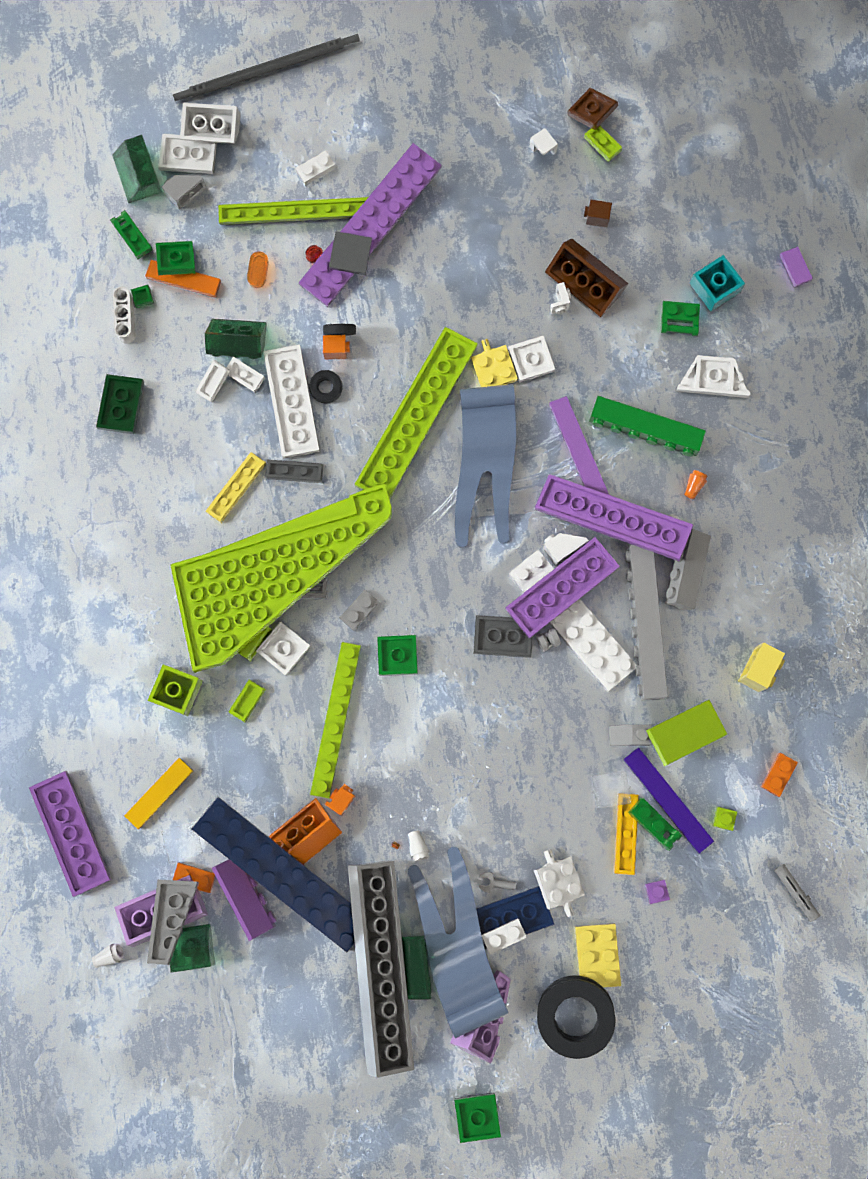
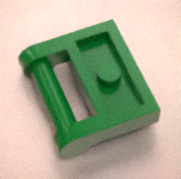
M663 301L660 333L675 332L698 336L700 304ZM667 321L690 323L692 326L670 325Z

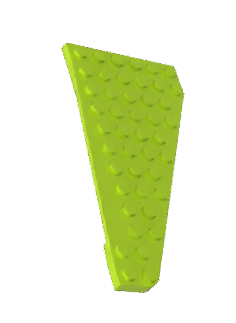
M381 484L349 495V498L204 555L170 564L192 671L196 673L226 664L385 526L392 516V506L386 485Z

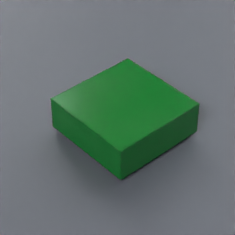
M149 285L131 289L136 308L154 304Z

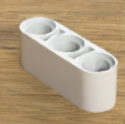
M118 287L113 292L114 330L122 343L129 344L135 339L134 300L127 288ZM127 296L126 299L120 300L121 297ZM128 313L126 317L121 318L122 314ZM129 330L126 335H122L123 331Z

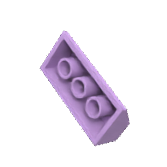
M188 875V876H186V877H184V878H181V879H179V880H177V881H193V880H192L191 876ZM198 889L196 890L184 925L208 915ZM156 890L114 907L127 946L135 947L150 940Z

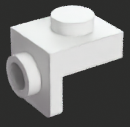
M563 282L556 286L555 292L558 302L551 304V314H562L569 310L571 294L569 288H566Z

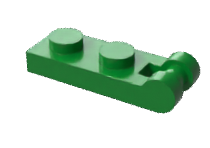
M124 210L120 213V216L117 218L113 217L110 221L136 258L140 259L153 249Z
M640 798L628 812L668 851L674 847V842L676 840L679 841L682 837V834L674 829L644 798ZM666 831L670 834L667 839L663 837Z

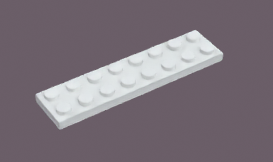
M537 550L508 575L524 593L554 570V568ZM581 599L550 622V625L555 628L556 632L607 692L636 669L635 662Z

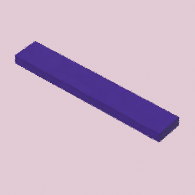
M639 747L623 759L698 854L715 842Z

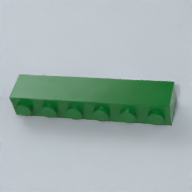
M597 396L589 420L596 427L602 428L604 426L610 428L612 432H622L628 434L633 439L641 438L651 445L659 444L670 451L678 450L683 455L689 457L697 456L706 430L601 396Z

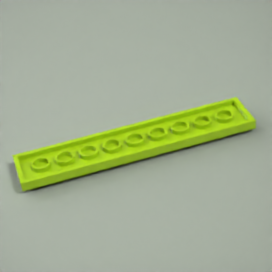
M447 327L443 329L356 480L355 487L365 490L385 484L391 499L476 350L478 343Z

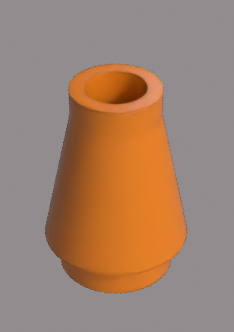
M693 470V473L689 475L684 495L694 500L706 484L708 476L700 471Z

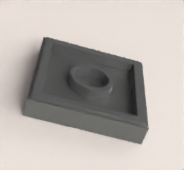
M336 231L329 269L366 275L372 238Z

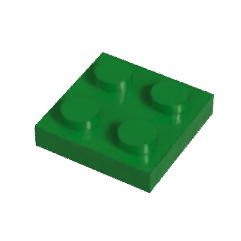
M192 241L156 243L158 275L195 273Z
M416 635L377 637L379 676L418 674Z
M495 1093L454 1099L460 1143L501 1137Z

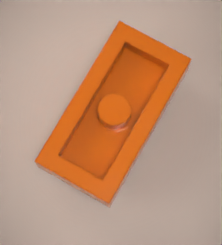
M778 753L761 788L780 797L798 762L782 753Z
M180 862L177 864L173 880H179L190 875L194 882H199L198 890L211 893L216 878L213 872Z

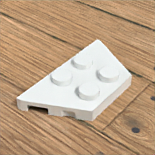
M697 355L677 387V392L749 398L750 392L746 389L743 382L744 378L739 372L734 358Z

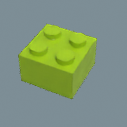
M163 664L147 701L189 716L203 680Z

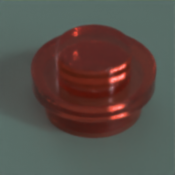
M317 245L308 247L305 252L308 262L315 263L323 253L322 248Z

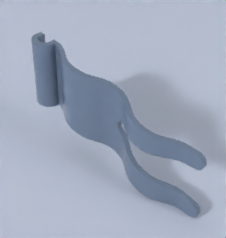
M507 384L460 389L462 457L455 506L456 544L460 548H464L468 544L472 509L482 474L486 471L492 473L495 527L498 541L504 544L510 538L509 500L516 447L514 385Z
M451 847L448 849L447 854L452 872L456 930L453 934L446 933L434 898L417 865L410 866L408 868V875L412 882L419 907L434 984L446 1019L456 1039L509 1014L498 990L486 955L473 890L465 862L459 849Z

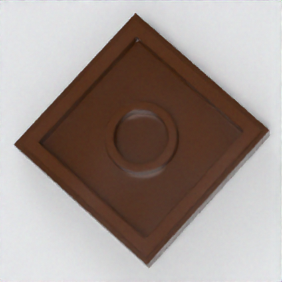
M590 87L567 111L569 117L596 130L618 107V101Z

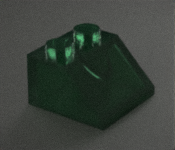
M211 924L183 928L170 962L171 973L215 965Z

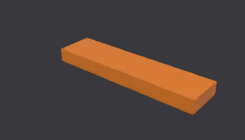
M154 260L150 261L145 275L147 279L216 298L221 284L219 278L197 272L192 274L158 275L157 261Z

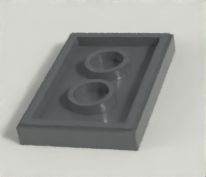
M476 615L473 654L531 658L532 637L529 639L513 618Z

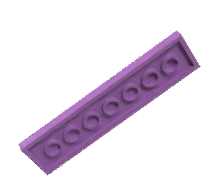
M551 474L548 475L535 506V510L677 561H680L693 529V524Z

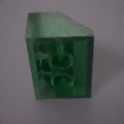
M143 135L124 140L112 156L128 203L162 193L163 191Z
M211 319L205 331L206 354L214 357L225 355L232 358H261L265 347L267 322Z
M424 933L401 935L407 999H432Z

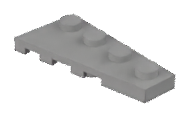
M157 880L147 959L148 964H170L199 882Z

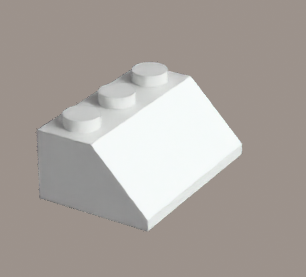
M183 103L180 140L235 144L239 134L241 116L237 106Z

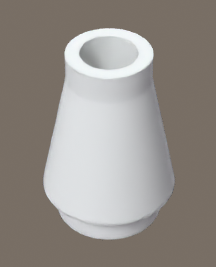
M417 830L409 833L410 854L414 862L429 858L428 853L430 851L420 831Z
M118 943L115 945L110 944L92 957L94 967L98 968L119 963L124 958L123 949Z

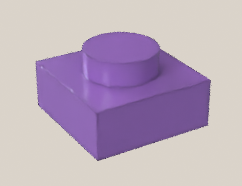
M664 879L645 884L649 904L670 900Z

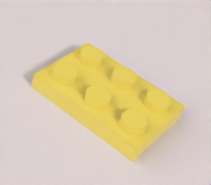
M615 923L575 926L579 976L590 978L599 983L603 988L621 986Z

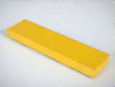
M178 758L124 817L137 829H140L194 771L181 758Z
M618 793L615 874L635 875L637 821L628 812L639 800V795Z

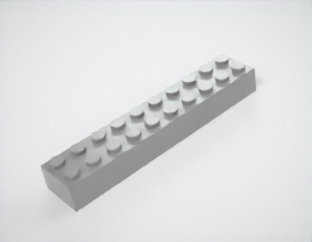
M394 861L349 865L348 874L367 1074L378 1078L414 1070Z

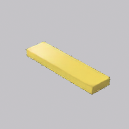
M250 452L207 508L206 513L222 523L266 466V462Z

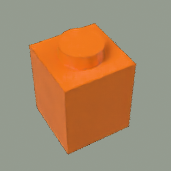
M323 335L324 359H347V353H350V341H346V336Z

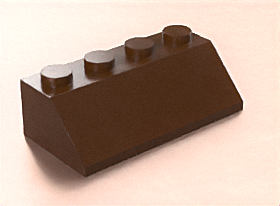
M574 239L563 242L545 271L557 283L564 282L565 287L569 288L572 295L600 317L615 303L629 284Z

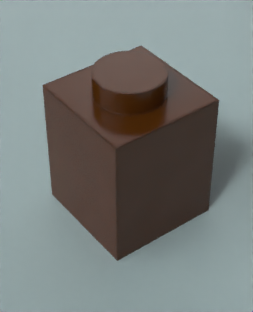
M590 199V204L585 206L584 217H587L586 225L607 228L612 203Z

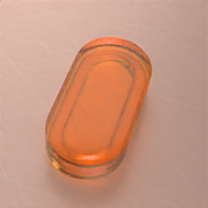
M261 251L254 252L249 261L247 280L253 288H260L266 282L269 260L267 255Z

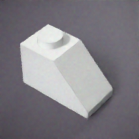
M562 533L556 536L552 534L544 540L546 543H544L543 549L557 566L587 544L589 540L586 537Z

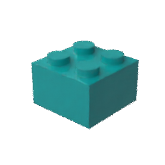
M724 255L694 273L689 283L710 312L741 293L745 286V282Z

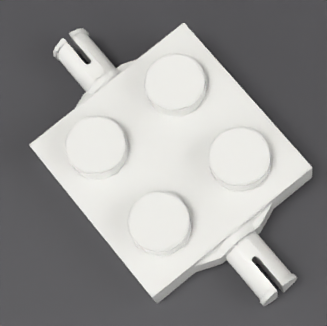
M552 849L546 850L543 853L545 854L547 864L542 868L534 870L547 909L563 906L567 917L575 915L571 903L585 894L572 858L555 860Z

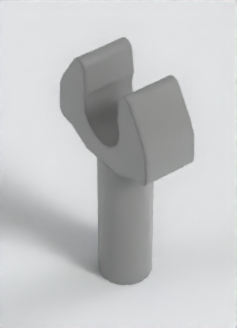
M485 872L480 875V877L490 880L488 886L479 885V888L484 892L490 893L491 889L495 887L509 890L516 889V882L497 880L493 877L492 872Z

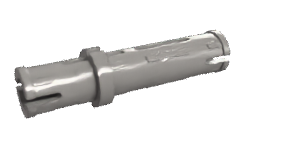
M782 864L777 867L774 872H776L796 901L795 905L801 908L809 922L820 917V914L810 902L811 898L809 895L806 896L786 868V865Z

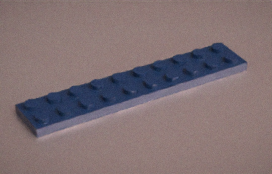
M217 796L191 827V830L345 952H348L355 943L351 902Z

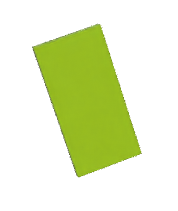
M710 700L646 730L664 766L727 735Z

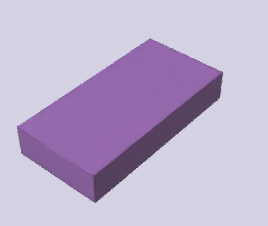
M798 247L780 254V258L794 288L812 281L813 278Z

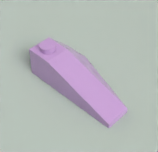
M496 970L493 976L504 1004H506L511 979ZM500 1017L456 1039L453 1035L450 1043L471 1055L491 1063L499 1045L500 1036H497L499 1024H503L504 1017Z

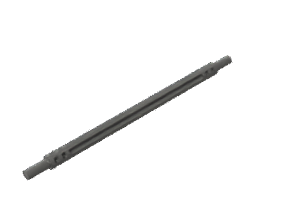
M358 34L343 39L340 37L190 86L187 90L173 94L175 101L191 96L194 98L343 49L346 45L360 41Z

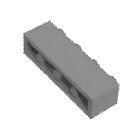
M692 529L680 561L675 560L673 570L670 574L669 588L666 592L665 604L682 610L695 609L710 544V535Z

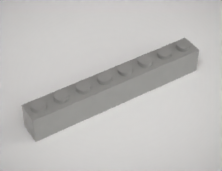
M630 545L628 551H625V561L629 563L627 581L631 582V589H628V596L633 604V608H630V617L634 619L635 626L632 627V637L636 638V646H634L633 650L634 657L638 658V665H635L636 677H639L640 684H637L638 696H641V701L665 699L668 696L654 552Z

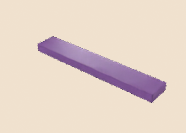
M567 396L549 402L551 411L583 485L609 495Z

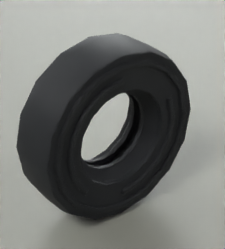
M355 324L323 325V335L349 336L356 334Z
M321 370L312 376L309 390L316 401L323 404L332 403L342 393V381L335 372ZM327 380L333 384V389L329 393H322L319 390V384L322 381Z

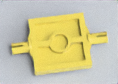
M485 339V342L482 340L481 343L484 351L471 357L480 386L507 385L518 381L506 345L491 349L489 340Z

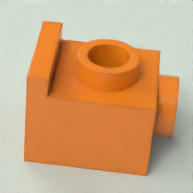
M346 784L340 789L336 788L330 796L332 801H326L325 805L343 816L355 798V795L352 794L354 790Z

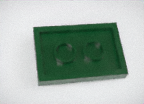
M106 374L96 424L97 429L128 434L135 433L144 386L143 379Z

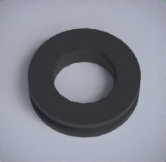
M566 976L554 981L543 992L537 1011L538 1028L543 1040L554 1052L567 1058L582 1059L599 1053L610 1042L615 1030L616 1018L611 997L599 983L584 976ZM571 997H581L589 1001L597 1013V1021L594 1028L582 1036H571L564 1033L558 1027L555 1020L558 1006L564 1000Z

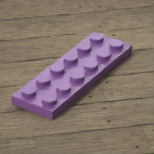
M594 537L505 607V610L530 639L620 566L598 539Z
M61 772L29 787L72 896L76 897L112 880L68 772Z

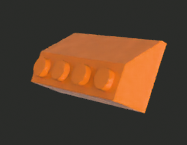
M315 798L269 835V837L304 865L325 846L336 839L342 831L317 798Z

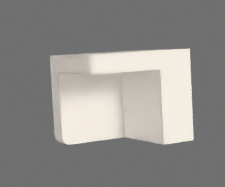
M544 128L530 138L529 147L533 152L539 150L542 155L550 151L554 155L557 153L558 144Z

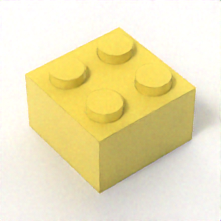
M764 642L754 648L738 682L757 692L766 690L768 687L771 688L776 680L774 676L776 671L780 670L785 662L783 659L785 653Z

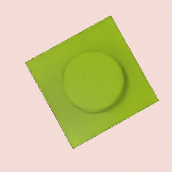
M716 807L712 826L733 831L737 811Z

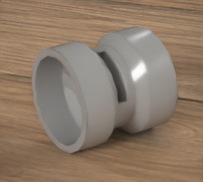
M554 627L548 629L546 633L536 634V639L542 652L548 651L552 646L557 647L561 645Z

